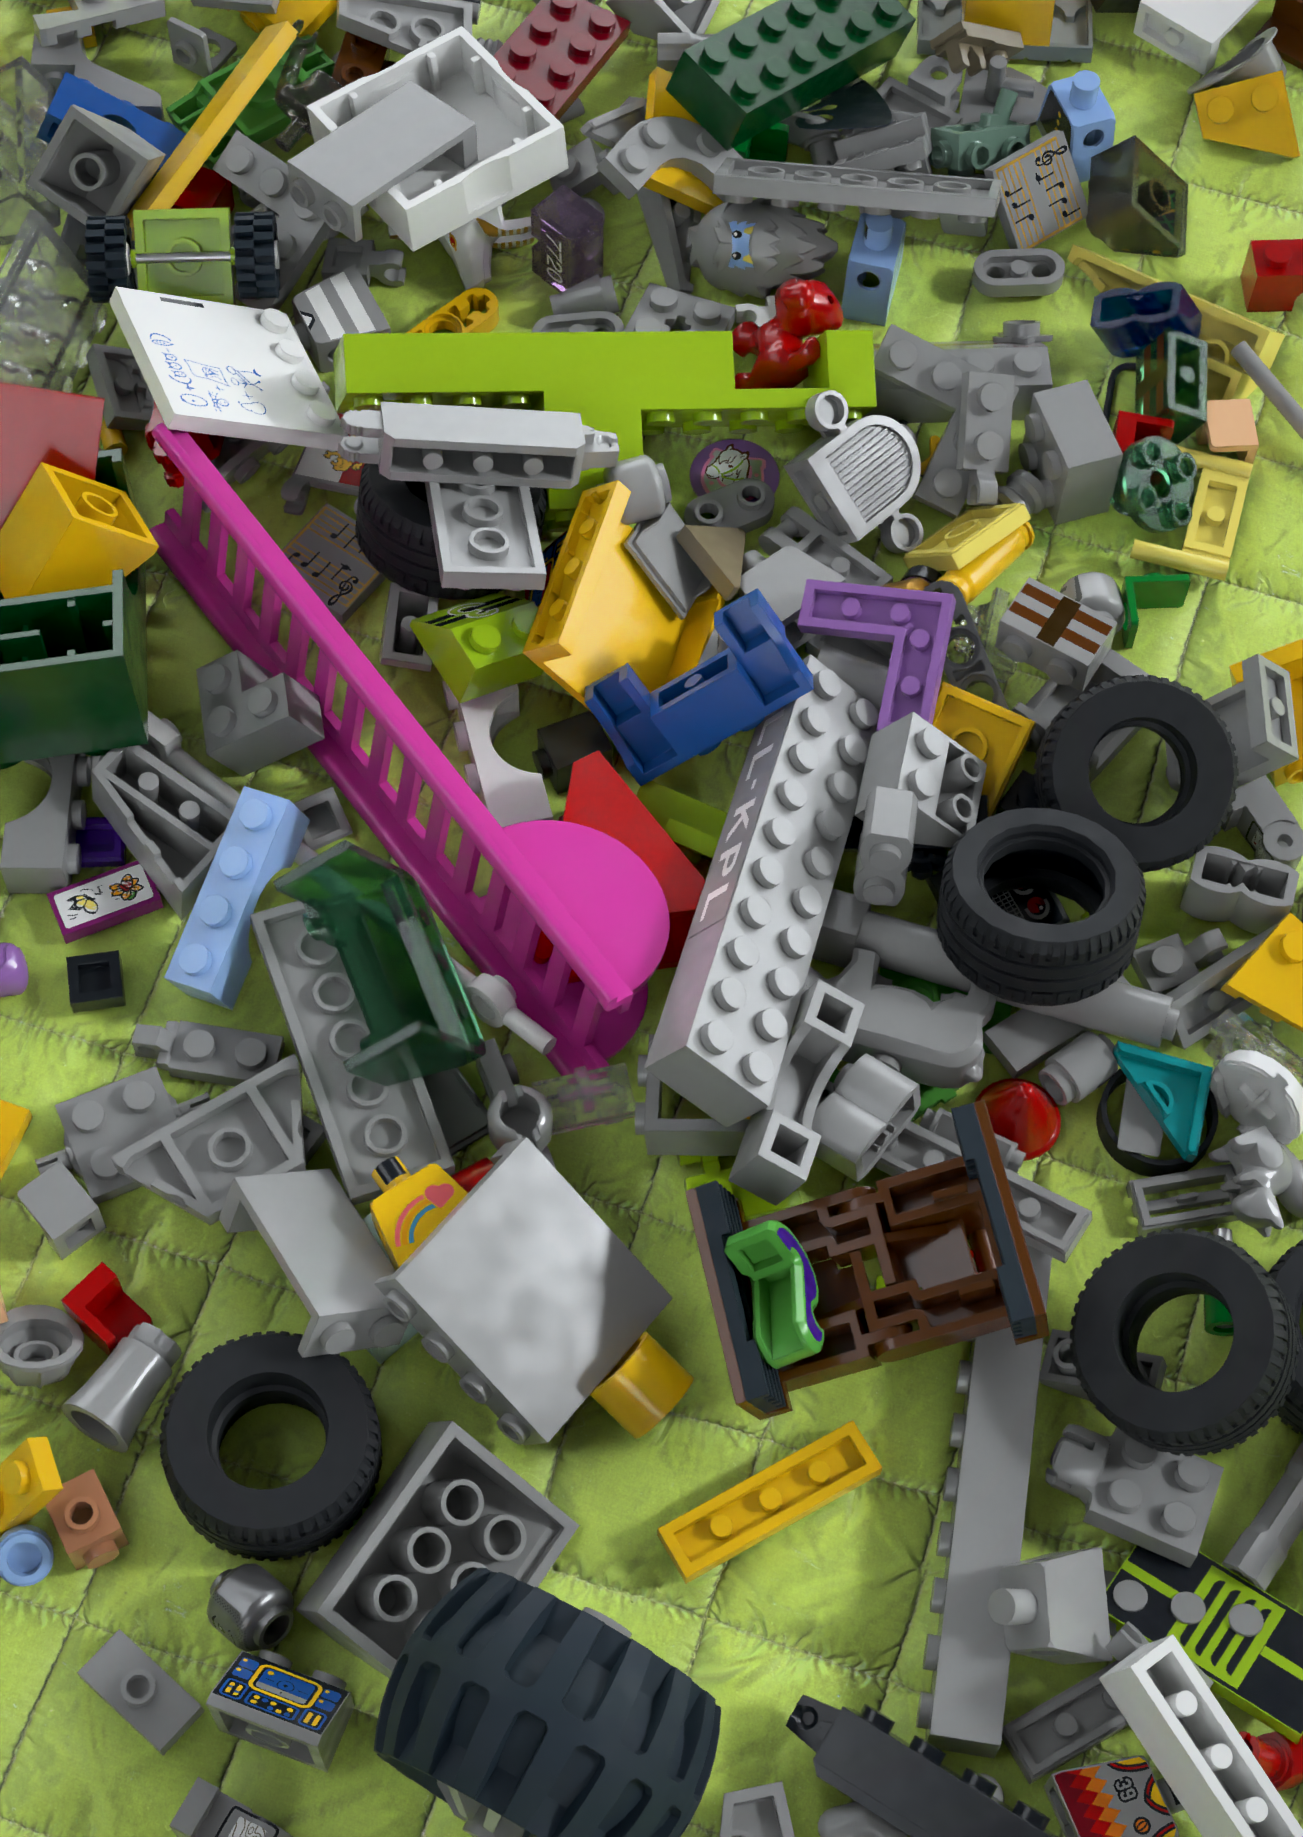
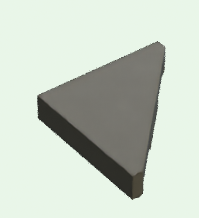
M684 525L676 536L679 544L722 598L726 601L731 600L740 588L746 532L742 528Z

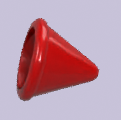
M1019 1078L1002 1079L984 1088L976 1097L975 1102L985 1100L994 1133L1018 1143L1017 1149L1026 1153L1024 1161L1042 1156L1057 1141L1061 1128L1059 1108L1050 1094L1038 1084Z

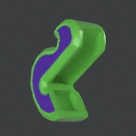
M768 1220L729 1236L724 1252L740 1273L748 1276L751 1281L753 1338L764 1362L775 1369H779L819 1353L824 1342V1330L820 1328L813 1313L818 1304L819 1289L809 1258L795 1235L783 1223L777 1220Z

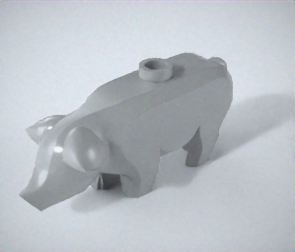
M853 948L852 961L841 974L833 978L826 979L812 967H809L802 994L820 979L865 1004L852 1046L842 1058L843 1061L854 1064L861 1056L867 1053L914 1082L943 1089L961 1088L969 1082H979L982 1079L983 1060L985 1057L982 1027L993 1016L997 996L980 989L971 982L968 995L958 992L951 994L941 993L940 1001L933 1002L927 996L914 990L892 985L893 980L887 979L877 972L880 956L876 952L860 948Z

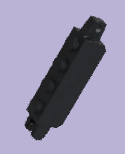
M803 1695L787 1721L786 1726L816 1752L813 1761L817 1777L911 1837H1058L1045 1829L1050 1821V1818L1021 1800L1017 1801L1014 1809L993 1796L998 1787L996 1784L967 1767L962 1776L941 1764L946 1753L916 1735L910 1744L890 1732L895 1724L892 1719L867 1704L863 1705L860 1712L847 1707H842L840 1710L812 1697Z

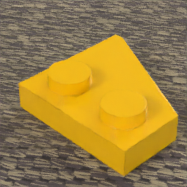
M1283 70L1193 94L1203 139L1282 155L1288 158L1300 157Z

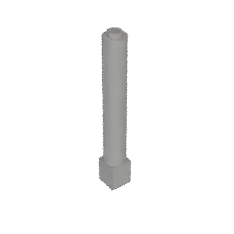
M832 889L812 959L846 968L852 961L853 948H860L876 952L880 956L879 967L967 993H969L971 981L962 975L943 951L937 929L871 911V903L858 901L854 894ZM1119 981L1114 982L1105 990L1075 1003L1057 1006L1024 1005L999 997L996 998V1001L1156 1048L1160 1047L1162 1039L1173 1040L1181 1010L1172 1008L1174 997Z

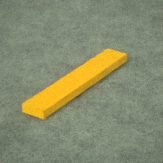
M288 21L264 28L128 212L127 217L130 221L132 241H135L133 210L171 209L297 37L298 31Z

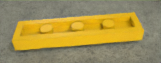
M852 1420L661 1526L657 1530V1536L685 1584L877 1477L881 1474L883 1467Z

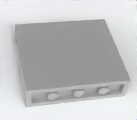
M527 1137L503 1144L490 1158L495 1165L393 1275L380 1277L374 1285L385 1295L383 1303L386 1308L399 1320L410 1322L423 1336L421 1343L425 1350L439 1362L448 1363L461 1377L459 1384L463 1391L474 1401L486 1404L499 1418L497 1425L502 1433L517 1444L534 1445L548 1443L673 1298Z

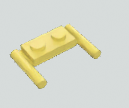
M1160 441L1155 460L1201 471L1182 550L1135 539L1130 558L1225 581L1253 464Z

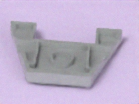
M68 0L72 8L71 11L32 15L34 32L41 47L58 44L57 35L74 31V37L79 39L92 35L91 26L112 21L113 27L118 29L165 17L166 11L165 0Z

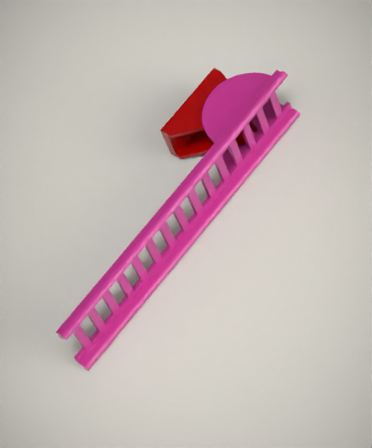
M163 422L158 424L152 430V436L184 476L182 517L174 508L165 511L164 523L149 529L159 545L156 551L232 651H240L270 671L273 677L284 672L319 696L325 739L307 748L480 972L491 976L499 975L506 979L516 992L515 1002L517 1008L557 1038L555 1046L545 1056L579 1099L587 1096L590 1089L606 1081L610 1069L607 1061L619 1053L638 1030L647 1005L648 980L656 970L678 966L705 879L599 750L573 762L564 814L559 817L558 821L534 820L502 828L188 432L167 429ZM202 500L211 510L207 550L199 541ZM229 534L237 543L234 584L225 574ZM255 567L264 577L260 617L251 607ZM282 601L292 613L287 652L278 642ZM310 637L319 647L314 687L305 676ZM337 671L347 682L342 722L332 711ZM365 707L376 719L370 757L367 756L359 745ZM394 743L405 756L398 794L387 781ZM422 779L434 793L426 830L415 817ZM451 816L463 830L455 867L444 854ZM482 854L492 866L493 871L487 895L479 898L473 891V886Z

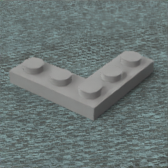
M236 130L212 169L279 215L276 223L280 252L279 298L240 299L237 282L234 286L235 298L250 308L263 310L273 308L279 310L331 228L323 219L307 208L300 207L293 200L289 192L288 164Z
M891 324L874 357L875 374L953 413L912 498L955 519L967 498L970 471L956 470L962 373L967 371H986ZM1014 386L1013 401L1019 390L1016 386Z

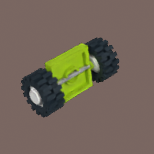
M230 207L133 210L135 249L131 240L132 231L127 215L87 217L85 230L86 270H88L87 280L93 303H109L116 286L135 289L134 268H137L138 290L235 304L233 266H236V279L238 281L240 299L279 298L280 252L274 211L236 212L234 217V246H232Z

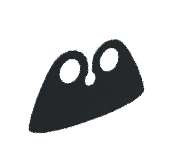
M859 77L821 98L820 103L798 111H811L827 105H837L838 107L834 109L807 113L814 116L821 114L832 115L834 117L832 120L821 124H808L805 122V118L798 117L795 124L799 128L815 130L871 128L889 125L892 121V114L887 103L877 90Z

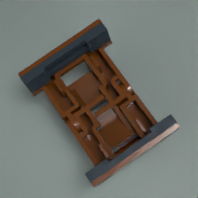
M985 1100L951 1108L955 1133L962 1156L875 1181L878 1192L871 1186L855 1187L746 1221L742 1202L735 1198L733 1194L731 1195V1192L727 1191L725 1187L723 1188L716 1180L685 1191L734 1400L737 1406L757 1419L763 1420L793 1411L788 1393L790 1391L882 1366L881 1362L903 1360L1011 1327L1015 1345L1049 1336L1045 1306ZM768 1220H777L788 1227L806 1252L816 1275L819 1289L818 1304L813 1313L820 1328L824 1330V1342L819 1353L779 1369H775L764 1362L753 1338L751 1281L748 1276L740 1273L724 1252L729 1236ZM878 1257L884 1283L887 1287L871 1291L863 1261ZM837 1264H838L840 1267H846V1268H843V1269H839V1270H838Z

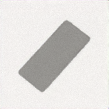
M1126 1078L1117 1148L1122 1151L1158 1157L1161 1151L1163 1129L1128 1078Z

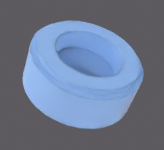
M22 1524L12 1527L0 1537V1576L6 1582L21 1587L31 1586L40 1582L48 1575L53 1565L54 1552L52 1541L45 1531L34 1525Z

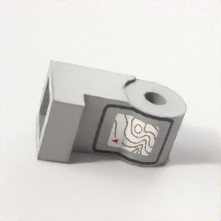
M1264 775L1238 787L1235 790L1236 799L1231 804L1233 808L1227 816L1226 823L1221 825V828L1225 832L1237 827L1255 852L1254 859L1278 861L1296 870L1303 856V830L1267 776Z
M200 1777L195 1781L169 1825L176 1837H293L276 1824L253 1813L252 1809L222 1793L218 1787Z

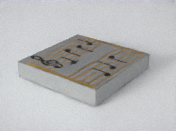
M1054 130L983 170L986 179L1002 180L997 213L1010 249L1034 248L1090 216V211L1063 131Z
M326 503L281 551L336 620L344 624L386 577L372 566L361 551L355 534L356 521Z

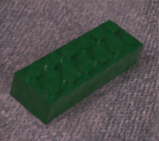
M779 0L684 50L666 90L726 151H729L896 57L916 19L898 0Z

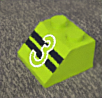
M492 593L412 619L409 625L459 704L541 676L544 672L522 653L538 612V607L534 601Z

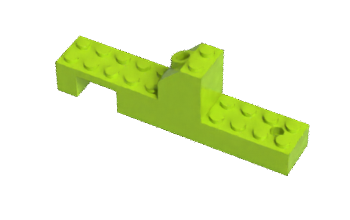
M826 330L817 337L820 343V357L813 365L808 367L809 376L803 381V388L735 389L732 331L343 334L333 354L336 412L345 413V411L349 412V410L354 411L355 409L357 411H380L381 402L580 413L582 425L593 427L597 431L616 433L619 445L618 461L643 455V436L665 433V428L682 427L683 434L686 435L707 434L711 432V427H729V433L731 434L757 432V426H775V432L781 434L803 431V426H810L805 415L807 401L813 395L827 390L837 391L845 398L849 409L848 418L845 423L862 418L877 407L873 330ZM589 468V470L581 471L579 484L571 489L546 488L547 501L544 525H547L548 532H565L569 529L582 491L604 483L603 473L605 468Z

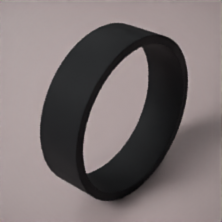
M1119 1069L1108 1081L1097 1109L1096 1123L1098 1135L1106 1151L1124 1168L1147 1177L1184 1172L1194 1167L1206 1154L1217 1130L1218 1106L1211 1088H1209L1205 1110L1207 1123L1206 1139L1199 1146L1198 1154L1192 1163L1187 1162L1182 1157L1169 1160L1152 1159L1138 1153L1122 1151L1117 1148L1118 1137L1114 1133L1108 1119L1107 1100L1117 1087L1126 1082V1075L1122 1069Z

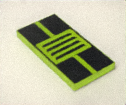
M1135 1545L1106 1588L1109 1620L1116 1624L1115 1630L1118 1632L1127 1622H1130L1144 1635L1149 1643L1174 1635L1187 1656L1214 1682L1210 1688L1211 1691L1295 1744H1298L1303 1736V1614L1200 1551L1189 1568ZM1134 1580L1144 1586L1148 1594V1601L1142 1610L1127 1612L1117 1606L1113 1599V1590L1119 1582ZM1192 1592L1203 1600L1206 1612L1200 1622L1191 1625L1184 1624L1173 1616L1170 1606L1176 1594ZM1243 1603L1250 1604L1261 1612L1264 1624L1262 1630L1257 1635L1244 1637L1233 1631L1230 1627L1228 1616L1234 1606Z

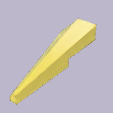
M1073 244L1067 258L1094 282L1093 285L1101 293L1107 295L1120 309L1119 312L1156 349L1157 338L1164 332V357L1171 360L1187 376L1186 380L1194 388L1199 389L1209 400L1246 399L1258 387L1230 354L1237 344L1246 341L1270 370L1285 337V334L1084 247Z

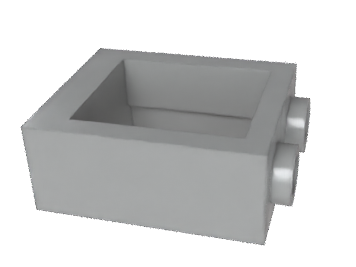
M649 1034L648 1054L655 1034ZM639 1055L637 1068L638 1087H646L645 1102H636L635 1133L636 1135H645L647 1155L737 1156L749 1119H743L726 1128L714 1119L661 1118L663 1082L644 1069L648 1055Z

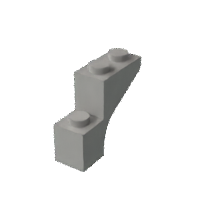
M74 31L57 35L58 44L41 47L34 33L31 69L38 96H55L65 72H68L78 78L90 81L95 87L120 100L129 101L138 109L161 121H165L162 100L158 92L90 61L86 55L83 38H75Z

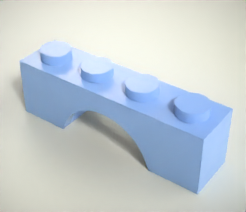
M246 786L243 787L164 976L167 981L186 995L233 1010L252 964L249 952L250 914L254 913L258 899L269 880L278 871L292 866L310 823V819L289 799Z

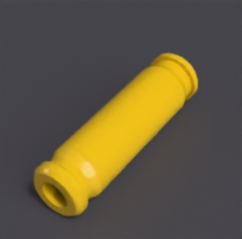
M1027 521L960 570H947L937 581H948L956 585L968 605L1033 544L1035 535L1031 524Z

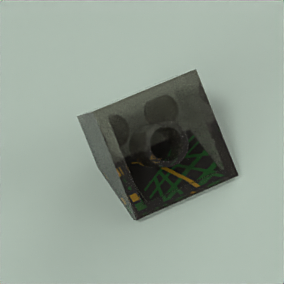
M1136 135L1091 157L1090 179L1088 181V214L1086 215L1087 228L1091 234L1101 239L1114 252L1173 258L1185 255L1188 184Z

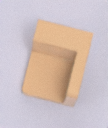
M1250 399L1203 401L1195 427L1198 445L1209 444L1211 452L1236 451L1238 460L1253 464L1259 447V441Z

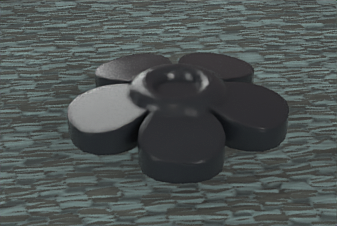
M913 850L907 872L911 871L912 877L918 880H925L933 875V870L940 872L944 869L947 856L944 855V850Z

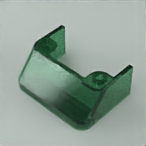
M343 840L273 881L276 891L303 903L306 910L303 914V922L309 934L316 941L323 940L328 945L337 948L370 1031L369 1035L360 1040L361 1051L343 1062L346 1072L384 1086H390L462 1067L486 1054L483 1036L426 896L417 881L408 872L347 840Z

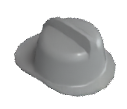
M1271 27L1256 36L1234 57L1190 86L1187 93L1193 94L1211 85L1217 88L1283 70L1285 77L1287 73L1286 66L1272 42L1278 29Z

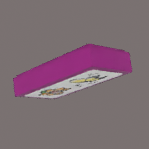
M138 861L47 893L49 903L66 944L164 908L155 883Z

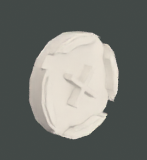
M1238 1049L1227 1054L1212 1072L1210 1088L1215 1096L1218 1110L1225 1118L1231 1114L1240 1123L1236 1129L1241 1134L1265 1125L1277 1141L1288 1145L1293 1139L1298 1138L1303 1133V1087L1292 1073L1280 1063L1257 1051Z

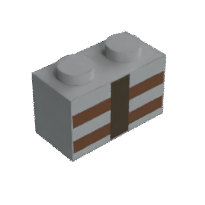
M1029 577L1000 619L995 647L1002 650L1010 659L1020 663L1025 662L1041 670L1054 682L1060 685H1069L1083 692L1111 649L1117 622Z

